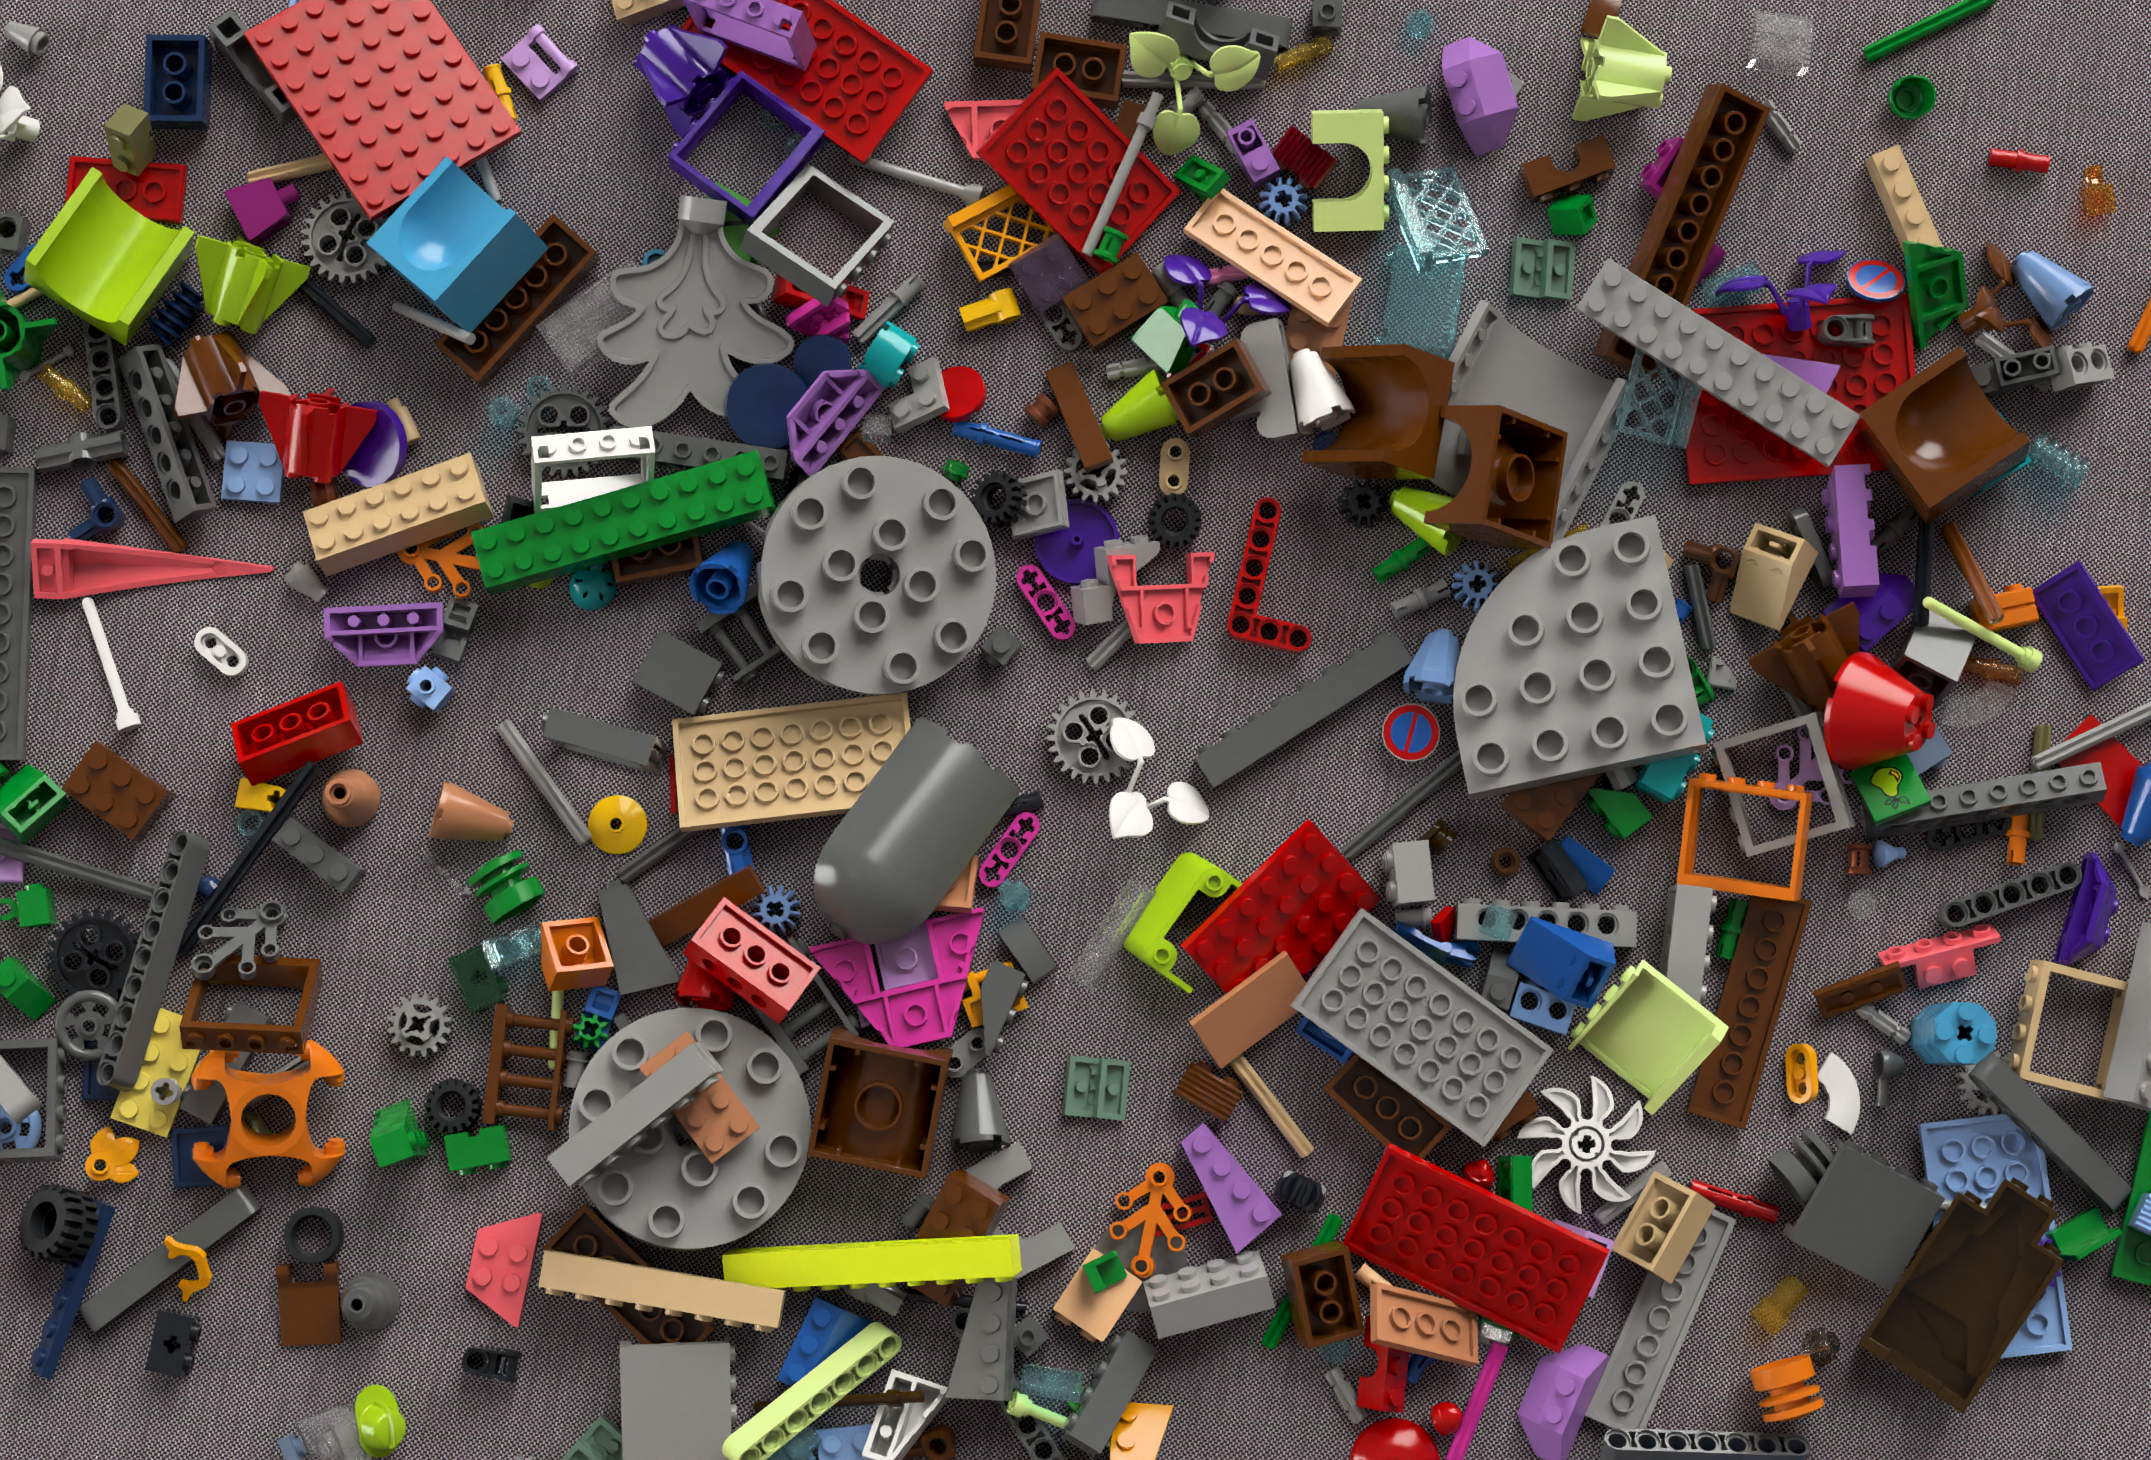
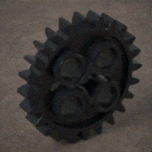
M95 908L93 916L88 909L82 910V919L77 913L71 914L73 923L62 920L61 925L64 931L54 930L53 933L58 937V940L48 941V944L54 947L55 951L46 954L47 957L54 958V963L48 965L47 969L57 970V973L51 979L57 980L61 978L63 982L58 989L62 990L69 987L68 997L83 990H98L108 995L111 994L116 1000L121 997L120 989L123 990L137 943L135 939L141 933L131 934L130 929L134 923L131 922L123 925V914L113 919V910L111 909L107 910L104 916H102L101 908ZM88 928H93L98 934V939L93 944L85 938V932ZM73 942H79V944L82 947L86 948V950L90 952L99 950V957L104 961H107L108 963L115 964L119 967V970H113V968L110 965H108L106 962L102 960L93 962V954L81 948H77L76 946H74ZM115 943L119 944L123 949L121 959L114 958L110 953V948ZM72 953L78 954L82 959L79 969L73 968L69 963V957ZM97 969H102L106 972L107 982L105 984H100L95 980L94 974Z

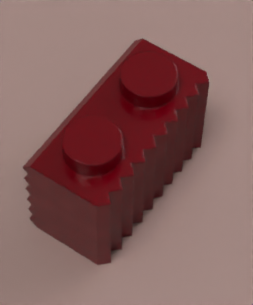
M1292 125L1271 152L1279 168L1285 173L1291 169L1298 175L1296 181L1308 191L1312 187L1319 190L1340 163L1320 146L1313 144L1310 138Z

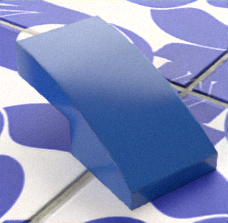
M604 986L592 987L584 1008L586 1018H593L596 1013L598 1014L599 1023H608V1028L602 1031L607 1035L610 1033L614 1021L613 1018H615L622 997L620 992ZM591 1028L586 1029V1034H589L591 1037L596 1036L595 1031H592ZM601 1040V1042L599 1043L600 1048L606 1043V1041ZM582 1042L574 1043V1044L583 1046V1043H582ZM595 1046L588 1048V1049H591V1050H594V1051H598V1050L595 1048Z

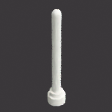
M84 597L82 606L118 713H116L117 719L115 720L118 732L134 730L142 725L139 715L134 713V710L128 705L94 601L91 597Z

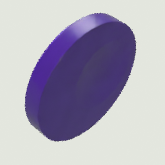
M363 401L352 404L351 406L378 410L377 422L344 468V474L354 483L364 487H374L395 479L401 472L407 456V437L401 420L390 407L378 401Z
M1069 499L1066 501L1070 528L1034 536V547L1040 565L1051 577L1066 584L1081 585V580L1097 579L1094 547L1104 546V541L1119 539V532L1111 515L1100 505L1093 506L1092 501L1089 500L1082 503V499Z

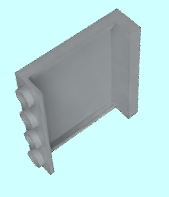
M724 1336V1341L632 1345L631 1340L619 1341L622 1460H728L722 1453V1446L725 1440L732 1435L731 1423L737 1422L736 1404H731V1393H736V1375H730V1363H736L735 1345L729 1344V1337Z

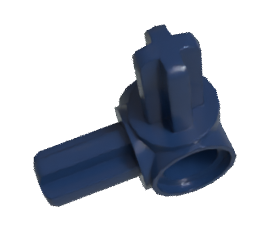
M94 477L85 479L80 484V488L92 506L89 510L90 518L71 529L68 535L70 539L87 541L98 533L105 535L108 532H115L122 528L125 523V514L112 497L107 498ZM108 510H113L115 513L114 519L110 523H104V513Z

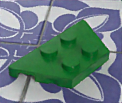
M1905 240L1902 242L1914 346L1923 349L1928 345L1926 341L1937 330L1942 332L1954 317L1960 315L1968 307L1963 252L1953 248Z

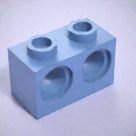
M1526 979L1525 983H1517L1507 1015L1514 1020L1564 1036L1567 1034L1576 1004L1564 1001L1553 993L1543 990L1542 986L1536 982ZM1525 993L1532 994L1536 999V1004L1531 1010H1527L1521 1005V997ZM1554 1002L1560 1003L1564 1008V1015L1558 1020L1552 1018L1549 1013V1008Z

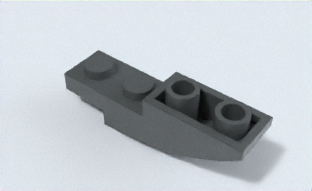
M2053 345L1994 358V362L1970 367L1974 378L1987 398L2018 390L2060 375Z

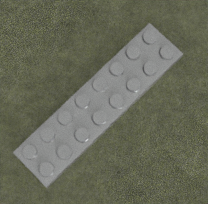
M1713 1209L1672 1284L1646 1271L1609 1355V1360L1585 1416L1611 1428H1646L1734 1228L1736 1219Z

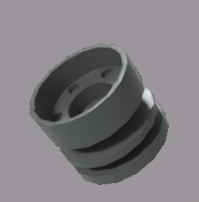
M1809 1128L1800 1133L1805 1144L1797 1137L1791 1140L1796 1151L1795 1155L1782 1147L1767 1159L1769 1167L1781 1184L1804 1208L1818 1186L1816 1183L1822 1179L1835 1156L1832 1148Z

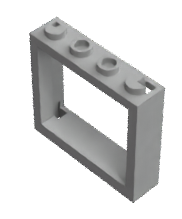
M1821 712L1810 713L1713 743L1715 750H1712V757L1715 765L1721 768L1723 778L1720 781H1728V776L1736 777L1728 748L1807 725L1836 820L1834 823L1810 829L1808 840L1856 826L1837 763L1832 762L1827 753L1824 738V720ZM1723 791L1725 795H1729L1732 804L1729 807L1730 817L1734 824H1738L1741 834L1737 836L1738 844L1741 851L1746 852L1747 857L1795 844L1796 834L1756 845L1741 793Z

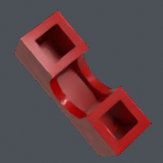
M1366 1316L1363 1346L1371 1347L1375 1350L1378 1356V1367L1371 1377L1360 1376L1356 1406L1378 1411L1403 1412L1410 1352L1371 1343L1370 1316Z

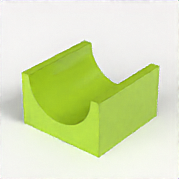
M92 167L25 259L24 282L127 346L191 255L195 232L186 226L180 230L170 229L144 217L122 201L107 185L103 178V173Z

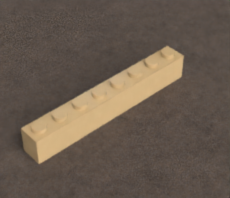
M549 1249L544 1252L538 1287L546 1288L545 1293L550 1295L563 1296L564 1291L576 1293L575 1299L593 1301L595 1296L605 1298V1304L623 1307V1302L635 1303L634 1309L652 1312L653 1307L665 1309L664 1314L682 1317L683 1312L695 1314V1320L712 1322L713 1317L725 1319L724 1325L742 1327L743 1322L755 1324L754 1330L772 1333V1328L780 1327L786 1295L785 1290Z

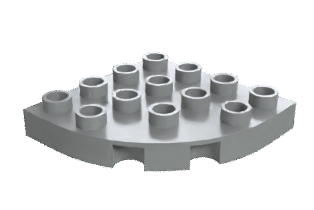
M1656 515L1596 527L1552 543L1551 549L1543 548L1513 569L1497 585L1480 608L1462 645L1453 689V715L1456 736L1471 801L1707 751L1706 739Z

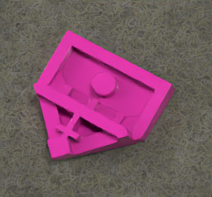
M836 297L828 307L813 298L785 316L786 326L805 336L826 334L839 338L844 344L849 343V305L842 298Z

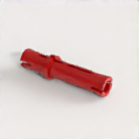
M1692 1179L1689 1189L1697 1192L1716 1206L1741 1213V1217L1748 1218L1750 1216L1771 1224L1776 1222L1779 1206L1754 1199L1753 1195L1737 1194L1696 1179Z

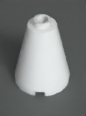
M1302 349L1294 353V358L1289 364L1297 424L1300 433L1314 434L1312 428L1321 427L1322 431H1325L1350 419V413L1355 414L1356 412L1354 406L1323 360L1320 359L1316 351L1310 352V349Z

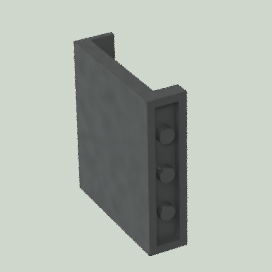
M1835 1138L1833 1142L1839 1149L1796 1224L1787 1222L1782 1232L1792 1242L1892 1292L1945 1198L1937 1192L1939 1186L1925 1178H1922L1921 1182L1912 1178L1914 1174L1906 1168L1897 1165L1896 1169L1887 1165L1889 1161L1881 1155L1872 1152L1871 1156L1863 1153L1864 1148L1854 1141L1847 1139L1846 1143Z

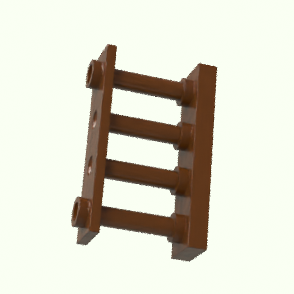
M496 1003L482 1123L498 1124L499 1118L513 1116L548 1120L547 1130H558V1124H563L565 1108L560 1107L568 1035H573L574 1030L572 1026L575 1024V1018L571 1017V1011L561 1010L560 1019L517 1015L516 1011H512V1005ZM517 1026L559 1031L557 1049L513 1044L512 1041H508L509 1030ZM511 1056L553 1060L555 1061L553 1078L509 1074V1071L505 1070L506 1058L510 1059ZM507 1086L552 1090L550 1108L506 1104L505 1100H501L503 1088L506 1089Z

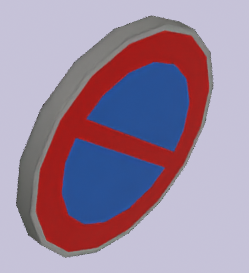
M1406 703L1395 707L1387 714L1382 724L1381 737L1385 748L1392 756L1401 761L1416 762L1426 759L1435 751L1440 741V726L1436 716L1428 708L1420 704Z

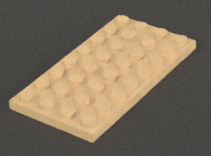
M907 692L672 719L681 832L848 813L911 728Z

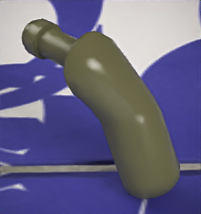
M248 1111L243 1113V1117L250 1119L257 1133L265 1135L274 1134L265 1126L260 1113L251 1114Z

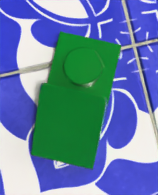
M1193 154L1174 175L1181 184L1203 202L1207 198L1212 200L1231 178L1225 170Z

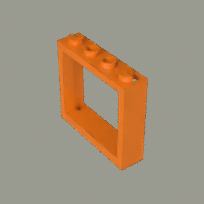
M1699 773L1698 778H1689L1677 884L1788 901L1800 900L1813 793L1804 792L1805 786L1787 784V789L1775 788V782L1757 780V785L1745 784L1746 778L1728 776V781L1716 780V774ZM1703 788L1800 801L1790 886L1693 873Z

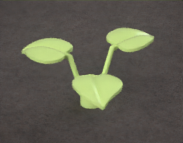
M1132 32L1129 34L1130 60L1137 74L1147 78H1154L1162 75L1167 67L1170 75L1174 78L1177 113L1171 110L1162 111L1156 117L1157 120L1152 129L1154 142L1158 150L1164 155H1173L1189 148L1200 135V124L1193 114L1183 113L1180 82L1188 79L1194 68L1207 77H1214L1217 89L1228 92L1238 90L1250 82L1257 72L1260 63L1258 51H1252L1242 46L1228 45L1214 52L1209 62L1212 71H1208L1197 64L1196 60L1190 61L1187 54L1180 52L1176 41L1167 35L1155 32Z

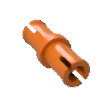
M2029 814L2011 817L2010 830L2006 832V837L2009 838L2006 864L2019 866L2020 863L2021 866H2024L2026 863V843L2030 839V832L2028 831Z

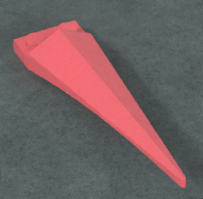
M64 538L63 540L33 539L30 542L35 599H69L168 583L270 573L275 569V567L269 565Z

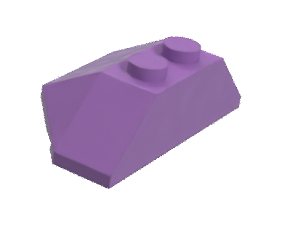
M1470 36L1443 46L1442 73L1458 126L1474 155L1479 157L1503 148L1519 110L1503 53Z
M868 370L823 371L786 416L791 459L809 477L822 468L885 390Z
M443 602L323 608L324 638L357 667L418 664L444 633Z
M1580 1344L1562 1350L1560 1353L1540 1358L1517 1412V1416L1536 1456L1545 1460L1567 1459L1607 1365L1609 1355Z

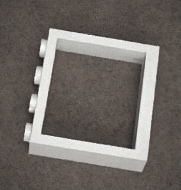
M652 426L531 437V481L534 512L539 513L654 480L655 446ZM542 453H548L549 458H542ZM641 456V474L542 482V465ZM541 498H548L549 504L541 505Z

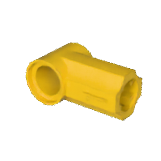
M1012 288L998 290L988 295L987 299L959 308L967 333L995 323L997 325L1007 324L1022 316Z

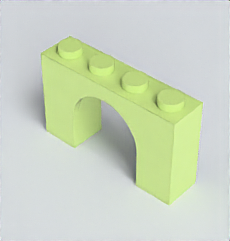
M1382 109L1311 111V141L1313 144L1348 143L1355 145L1365 152L1370 164L1368 180L1356 194L1345 198L1312 199L1313 232L1384 230V222H1389V205H1384V193H1389V175H1384V164H1389V146H1384V134H1389V117L1384 116Z

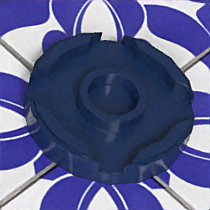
M815 334L805 339L796 349L793 359L794 372L808 389L823 371L851 370L852 357L847 346L839 338L826 334Z

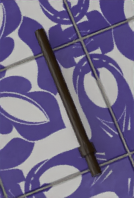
M888 1389L886 1393L846 1395L831 1408L887 1405L889 1408L902 1407L903 1404L923 1403L925 1401V1393L923 1390L902 1391L901 1389ZM774 1400L756 1401L754 1404L755 1412L759 1413Z

